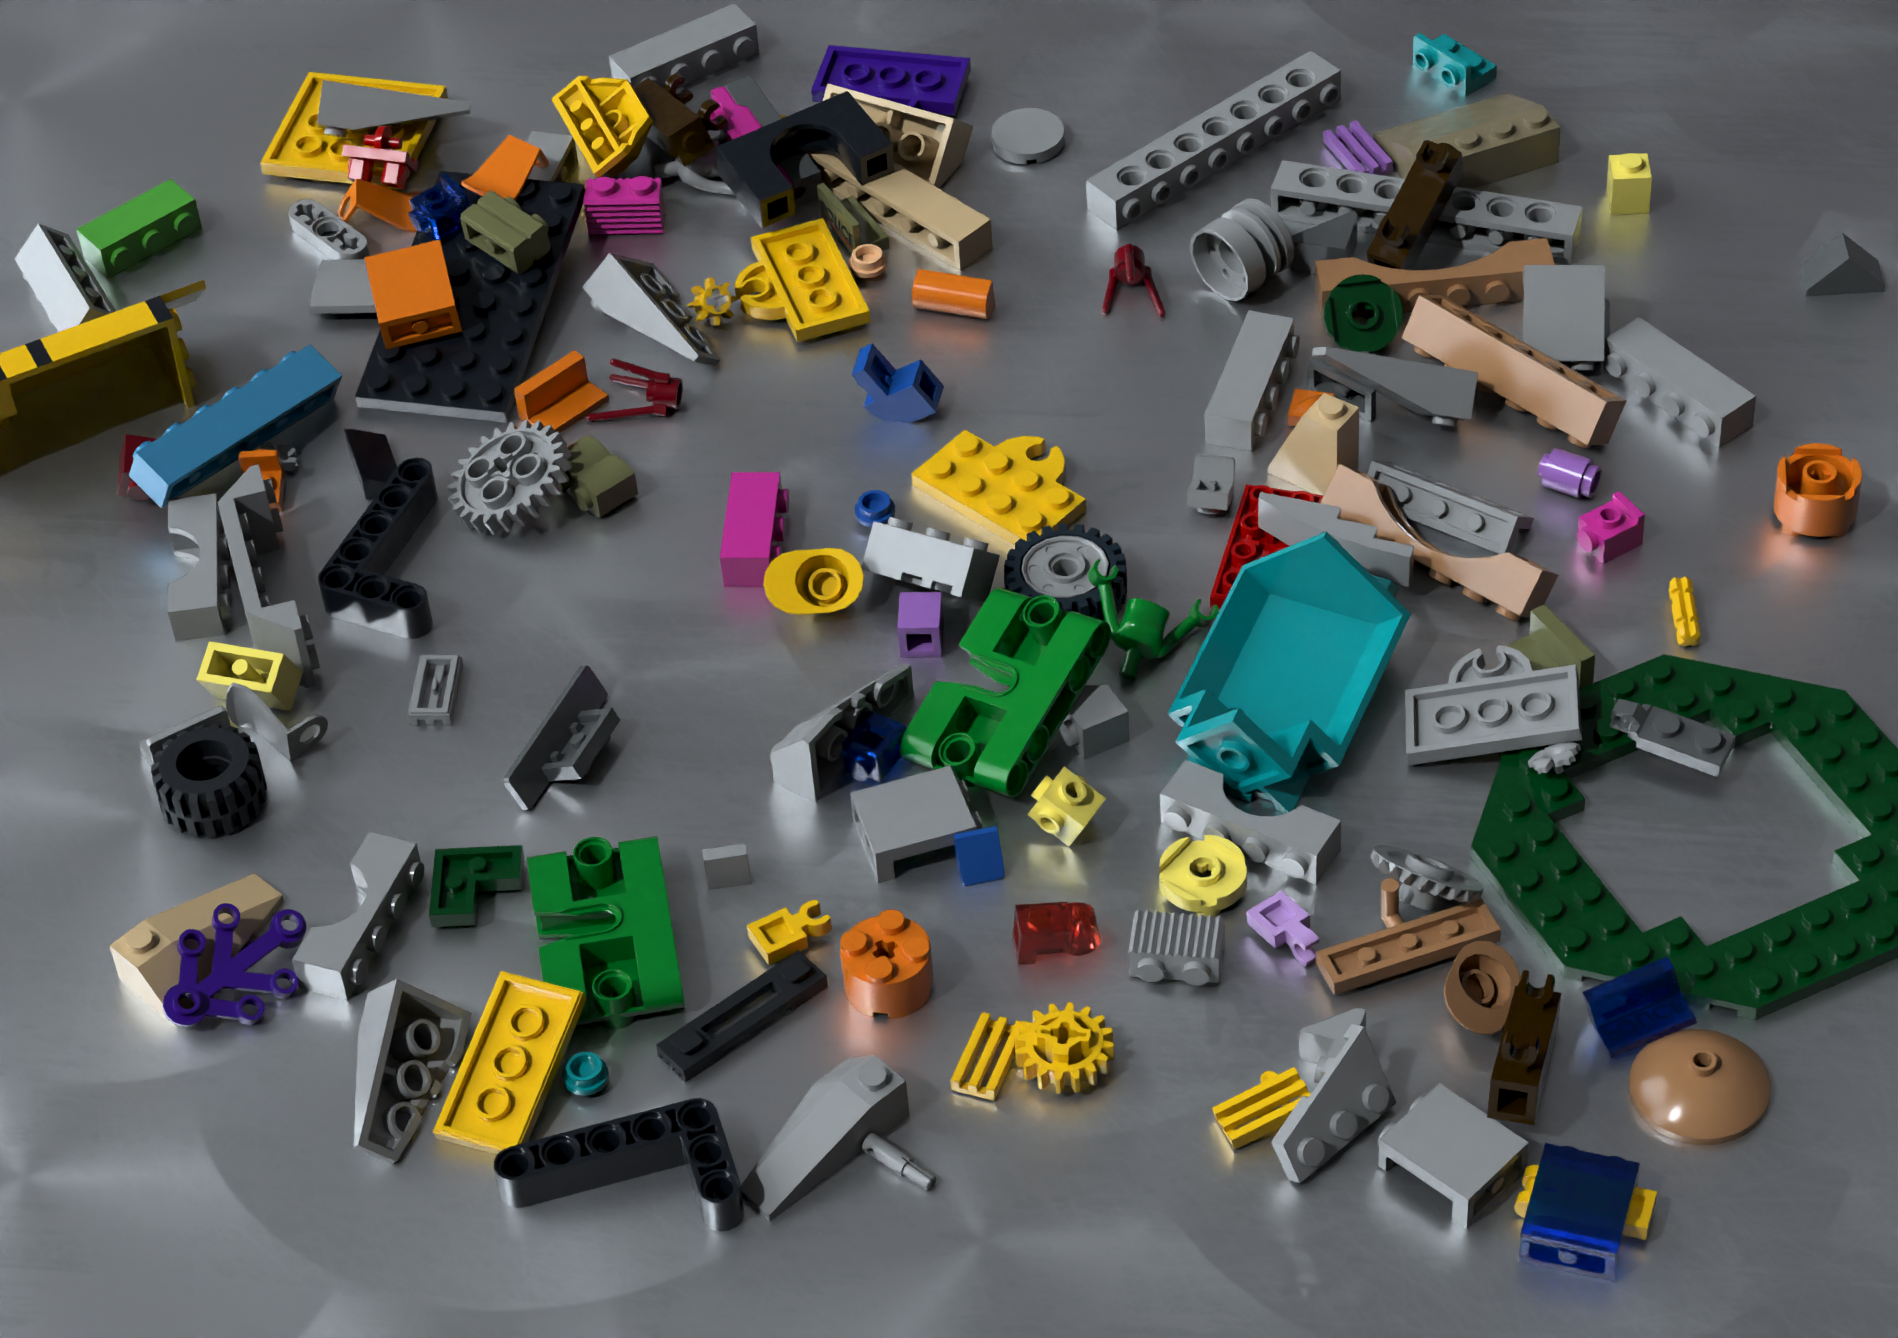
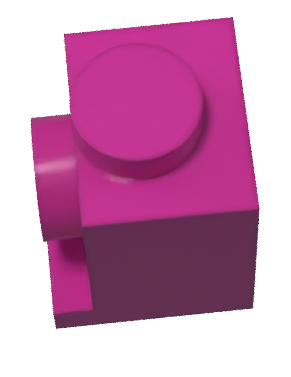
M1618 491L1612 494L1611 501L1579 517L1577 541L1583 550L1590 552L1602 564H1605L1643 544L1645 514Z

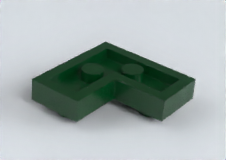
M522 845L435 849L429 908L431 927L475 925L479 891L521 890L524 869Z

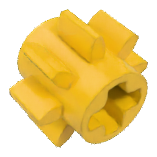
M713 277L705 279V290L698 285L691 288L692 293L696 296L693 302L687 304V307L694 308L698 314L695 322L698 323L704 319H709L710 325L715 327L720 324L719 315L725 319L734 316L729 308L731 303L738 300V297L731 296L728 292L729 282L715 286ZM706 298L717 299L718 306L714 308V305H707Z

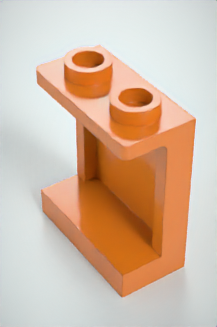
M440 240L364 257L378 323L386 349L462 332Z

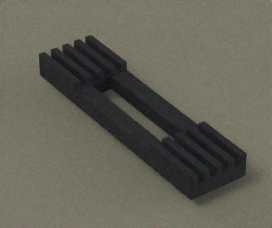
M798 950L656 1044L658 1057L660 1059L663 1058L667 1065L670 1064V1068L673 1071L676 1069V1074L679 1077L682 1075V1080L686 1083L720 1060L723 1052L789 1008L792 1010L796 1009L828 987L827 975ZM769 990L773 993L777 992V996L711 1039L706 1034V1032Z

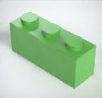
M169 179L77 228L76 231L84 259L109 279L202 228L196 200L172 179Z

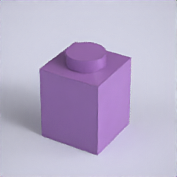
M900 592L897 623L900 658L942 657L944 629L942 592Z

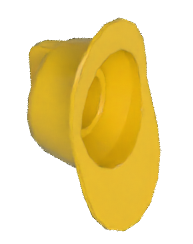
M842 549L795 550L783 553L771 561L765 571L763 586L767 598L774 607L787 614L832 613L846 609L857 600L863 589L864 575L861 565L856 558Z

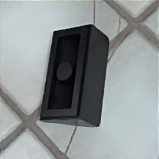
M344 429L348 450L365 499L375 498L397 468L385 434Z

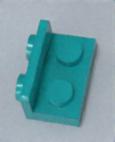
M1421 33L1413 37V65L1464 97L1496 78L1497 65L1446 34H1442L1434 40Z

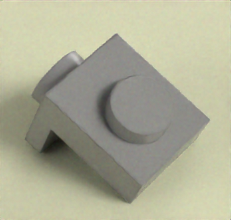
M1197 454L1195 456L1193 480L1187 491V507L1197 508L1198 512L1204 514H1217L1221 510H1228L1234 495V457Z

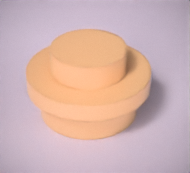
M863 244L856 247L849 259L850 271L855 276L864 279L875 278L887 268L885 254L880 247L873 244Z

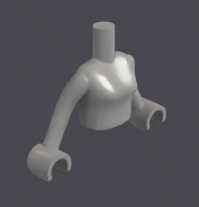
M722 129L718 136L712 138L715 147L684 167L676 159L673 162L654 165L656 178L663 179L679 176L685 184L696 189L711 193L735 195L726 183L708 180L719 177L716 147L727 142Z

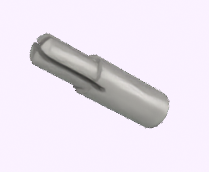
M874 1132L865 1138L862 1144L863 1151L902 1177H908L926 1190H930L935 1185L936 1177L914 1163L913 1158Z

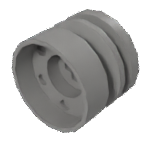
M1247 198L1223 213L1222 217L1211 221L1195 232L1190 241V252L1194 266L1206 285L1222 298L1238 301L1259 288L1263 282L1272 279L1277 273L1290 266L1294 259V244L1290 231L1284 221L1269 205L1258 199Z

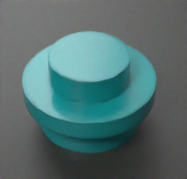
M580 1052L573 1055L567 1061L563 1070L565 1087L573 1094L581 1096L599 1092L605 1087L609 1079L606 1063L592 1052Z

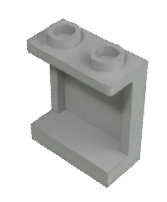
M1524 265L1523 342L1562 364H1571V369L1574 371H1594L1595 364H1602L1604 362L1605 265Z
M951 766L850 792L853 822L878 883L895 879L893 861L954 845L953 834L983 828L978 812H970L968 808L970 806V798L965 782H957Z
M1439 1083L1427 1095L1423 1094L1417 1097L1408 1113L1396 1124L1390 1123L1381 1132L1378 1138V1166L1388 1171L1397 1163L1453 1201L1452 1219L1467 1229L1524 1175L1528 1162L1529 1142L1495 1119L1487 1118L1486 1113Z

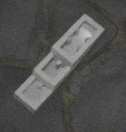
M1260 492L1258 498V527L1289 546L1327 531L1371 575L1392 580L1398 585L1410 586L1413 577L1414 546L1377 539V526L1341 520V507Z

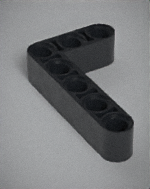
M416 457L407 459L398 465L319 573L318 583L324 609L329 616L409 639L420 638L431 631L433 621L426 590L418 584L385 575L437 502L438 495L432 465L428 460Z
M702 1098L685 1100L511 1146L498 1153L494 1160V1172L499 1195L503 1203L509 1207H528L686 1165L706 1226L720 1232L729 1231L736 1228L744 1218L740 1180L717 1109L712 1102Z

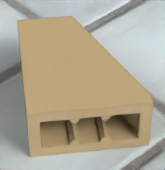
M1323 393L1292 430L1268 466V473L1317 495H1324L1339 464L1358 469L1359 407Z

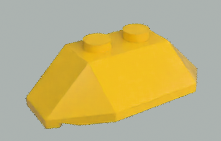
M579 75L551 98L597 178H614L616 175L624 172L638 158L652 126L653 119L627 79L604 77L591 79L589 76Z

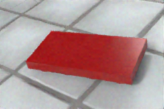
M1246 484L1210 595V608L1217 605L1221 609L1242 565L1289 547L1288 544L1258 527V498L1260 492L1320 503L1324 495L1311 494L1306 491L1296 492L1270 488L1265 485L1255 486Z

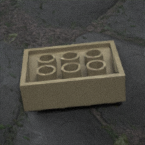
M1505 93L1373 133V139L1393 161V167L1402 179H1406L1424 140L1437 144H1450L1457 151L1462 152L1464 172L1456 187L1474 189L1559 163L1561 127L1543 105L1510 93Z

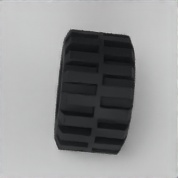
M212 724L206 728H203V725L194 726V730L189 732L183 730L176 734V739H168L163 744L164 750L157 751L154 756L155 763L151 765L152 780L165 820L168 824H173L174 829L180 833L188 830L189 836L199 837L201 834H206L207 838L216 837L217 833L225 832V834L235 832V827H244L250 823L249 817L257 816L261 811L260 804L266 802L267 784L255 742H251L248 734L245 732L239 733L238 728L228 726L224 729L221 724Z

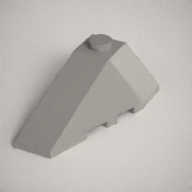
M1332 347L1313 348V357L1419 415L1433 417L1432 424L1456 427L1457 421L1471 420L1478 372Z

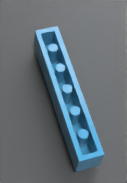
M311 344L299 352L291 351L281 359L278 365L270 370L267 368L260 370L249 383L240 388L238 386L231 388L215 404L211 406L209 404L203 405L186 422L182 424L180 422L174 423L157 440L153 442L148 440L142 443L133 453L134 460L129 477L160 508H163L168 504L169 499H177L237 461L239 452L253 451L335 398L342 375Z

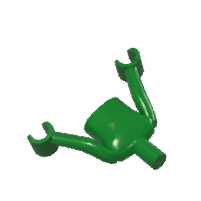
M1098 559L1088 571L1089 581L1092 585L1099 588L1104 621L1108 622L1111 627L1110 639L1116 647L1125 652L1119 671V676L1124 679H1135L1141 658L1153 660L1166 656L1196 626L1206 627L1209 625L1219 611L1218 606L1214 605L1209 612V616L1202 615L1199 611L1201 599H1198L1190 608L1188 617L1164 637V630L1170 612L1153 602L1132 598L1128 600L1124 616L1119 624L1111 582L1118 573L1117 566L1114 565L1107 577L1103 576L1098 571V565L1101 561Z

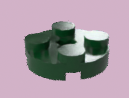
M1365 274L1350 276L1342 280L1331 290L1323 306V325L1327 335L1338 349L1356 352L1369 351V354H1373L1382 350L1394 339L1402 324V304L1393 288H1390L1381 279ZM1363 304L1366 311L1373 312V317L1367 320V325H1360L1358 320H1353L1352 313L1357 311V305Z

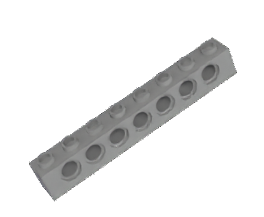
M1310 50L1086 179L1087 209L1116 231L1341 100V70Z
M1282 160L1271 186V208L1282 220L1319 225L1354 210L1358 214L1357 232L1377 234L1376 230L1382 218L1387 215L1405 179ZM1455 187L1427 243L1493 253L1511 241L1548 238L1554 263L1571 265L1581 237L1583 206Z

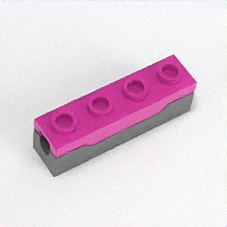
M751 75L728 83L724 87L720 86L711 90V99L719 103L720 107L712 112L710 119L712 120L719 115L727 119L728 124L722 129L727 142L782 119ZM806 151L793 154L777 165V168L793 186L795 207L818 198L817 185L820 184V171Z

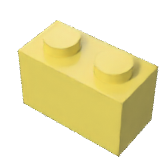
M209 641L196 680L219 699L226 700L227 690L234 682L247 686L258 695L267 707L291 711L303 672L281 653Z

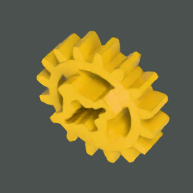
M1068 1002L1065 1010L1058 1011L1055 1004L1052 1003L1049 1004L1048 1014L1043 1015L1041 1012L1034 1010L1032 1012L1033 1023L1027 1021L1020 1023L1021 1034L1015 1035L1014 1038L1017 1068H1023L1024 1078L1027 1081L1037 1077L1039 1089L1043 1090L1049 1083L1055 1084L1056 1093L1061 1094L1065 1085H1071L1072 1089L1077 1093L1080 1092L1081 1082L1086 1081L1095 1086L1097 1084V1073L1106 1075L1109 1073V1061H1113L1115 1058L1112 1028H1105V1017L1103 1015L1091 1018V1007L1086 1006L1080 1012L1074 1011L1073 1002Z

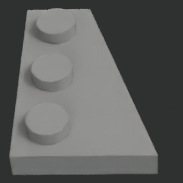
M1351 1024L1343 1036L1347 1042L1337 1057H1329L1321 1068L1322 1079L1310 1096L1301 1097L1271 1141L1288 1180L1301 1183L1397 1103L1364 1026Z

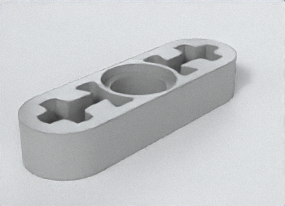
M304 199L290 206L288 215L293 232L331 260L364 259V257L370 256L366 237L319 202ZM330 231L337 232L336 234L331 236H320L321 234Z

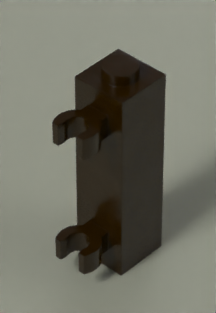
M679 73L668 77L663 88L650 78H647L633 87L653 119L647 137L684 167L714 148L715 144L708 131L721 130L728 124L727 119L722 115L712 120L710 119L712 112L720 107L719 103L709 99L702 103L696 114L684 105L694 97L692 92L684 89L676 94L677 87L685 82L684 77Z
M1429 140L1423 141L1416 154L1414 164L1387 215L1382 218L1376 230L1377 234L1367 251L1368 263L1394 269H1413L1464 172L1462 152L1457 151L1455 147L1447 143L1437 144Z
M1524 970L1521 973L1518 986H1515L1491 1075L1487 1118L1534 1125L1557 1035L1561 993L1553 992L1555 987L1554 975L1548 974L1545 986L1536 988L1529 983V971Z

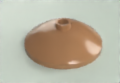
M1684 1029L1664 1034L1652 1040L1638 1053L1630 1070L1629 1093L1637 1113L1654 1130L1680 1142L1696 1145H1714L1740 1138L1760 1123L1770 1103L1771 1081L1768 1070L1760 1057L1740 1040L1713 1030Z

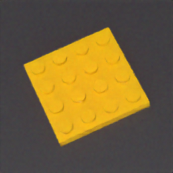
M308 72L260 162L262 173L281 177L353 184L348 179L349 160L342 156L343 145L374 148V146L364 145V136L366 134L375 135L376 130L360 133L347 132L346 138L324 135L325 129L318 128L317 126L323 80L447 99L446 86ZM436 120L390 127L392 137L402 138L403 142L401 149L391 148V150L405 151L409 153L410 159H418ZM374 167L371 183L392 189L381 183L383 168Z

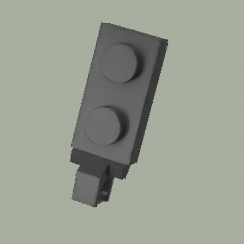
M1618 699L1612 710L1610 727L1628 733L1627 736L1636 741V748L1715 777L1719 776L1735 745L1736 735L1656 706L1652 707L1651 705L1643 704L1641 707L1638 703Z

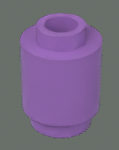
M1554 448L1550 454L1545 453L1539 463L1537 476L1542 478V486L1579 499L1583 496L1592 498L1601 479L1602 467L1594 465L1592 459Z

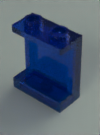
M1545 1143L1520 1233L1519 1262L1614 1282L1618 1269L1619 1250L1634 1191L1638 1187L1640 1163L1625 1160L1618 1156H1605L1581 1151L1571 1146Z

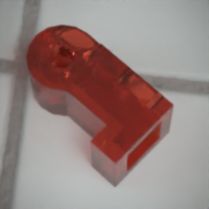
M1079 902L1015 905L1012 939L1018 965L1034 964L1036 962V955L1067 953L1073 956L1086 955L1093 952L1101 942L1095 911L1091 905Z

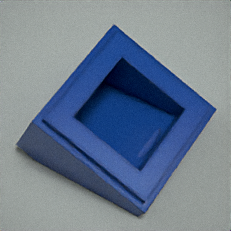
M997 826L953 834L956 866L963 886H971L1004 878L1005 871Z

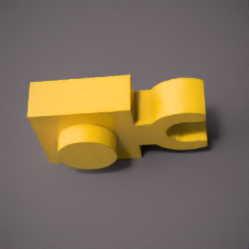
M810 900L800 907L799 912L791 915L785 907L748 924V937L770 966L789 957L798 950L802 951L808 948L807 936L820 937L829 933L832 930L831 917L827 914L819 919H812L821 915L818 900Z

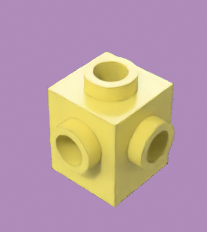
M1064 766L1054 780L1046 775L1031 795L1037 802L1027 815L1035 820L1044 831L1053 834L1067 846H1070L1106 798L1089 786L1084 778L1072 773Z

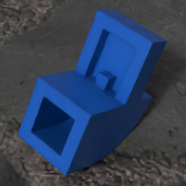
M873 343L860 348L852 372V376L857 384L868 393L863 407L872 415L886 421L910 423L936 413L944 389V385L921 359L896 370Z

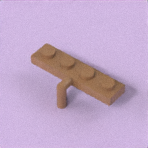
M1387 878L1381 883V919L1387 929L1316 951V965L1333 995H1337L1456 956L1465 945L1475 941L1499 942L1501 929L1482 898L1477 899L1475 902H1467L1404 922L1399 914V882L1396 879Z

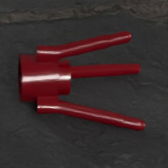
M1126 244L1115 252L1114 267L1109 270V282L1103 301L1102 313L1107 314L1109 312L1118 281L1126 285H1134L1142 279L1146 284L1158 316L1164 317L1166 315L1152 278L1151 268L1145 265L1144 252L1139 247Z
M613 358L610 360L612 366L648 378L649 380L611 374L609 377L610 381L645 388L646 401L653 403V406L588 414L586 420L594 422L647 415L666 416L668 409L678 410L680 407L683 381L680 378L670 377V373L656 372Z

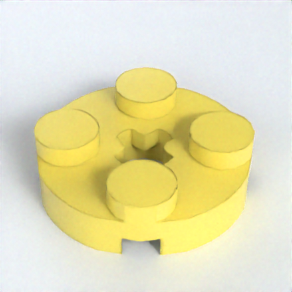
M1204 835V841L1196 840L1190 842V836L1179 839L1171 844L1160 858L1159 890L1161 894L1175 906L1187 911L1196 912L1198 916L1203 914L1205 917L1209 915L1216 917L1221 912V909L1227 908L1239 900L1247 887V867L1242 850L1230 840L1220 836ZM1206 870L1211 871V876L1197 877L1194 873L1195 871L1199 873H1204Z

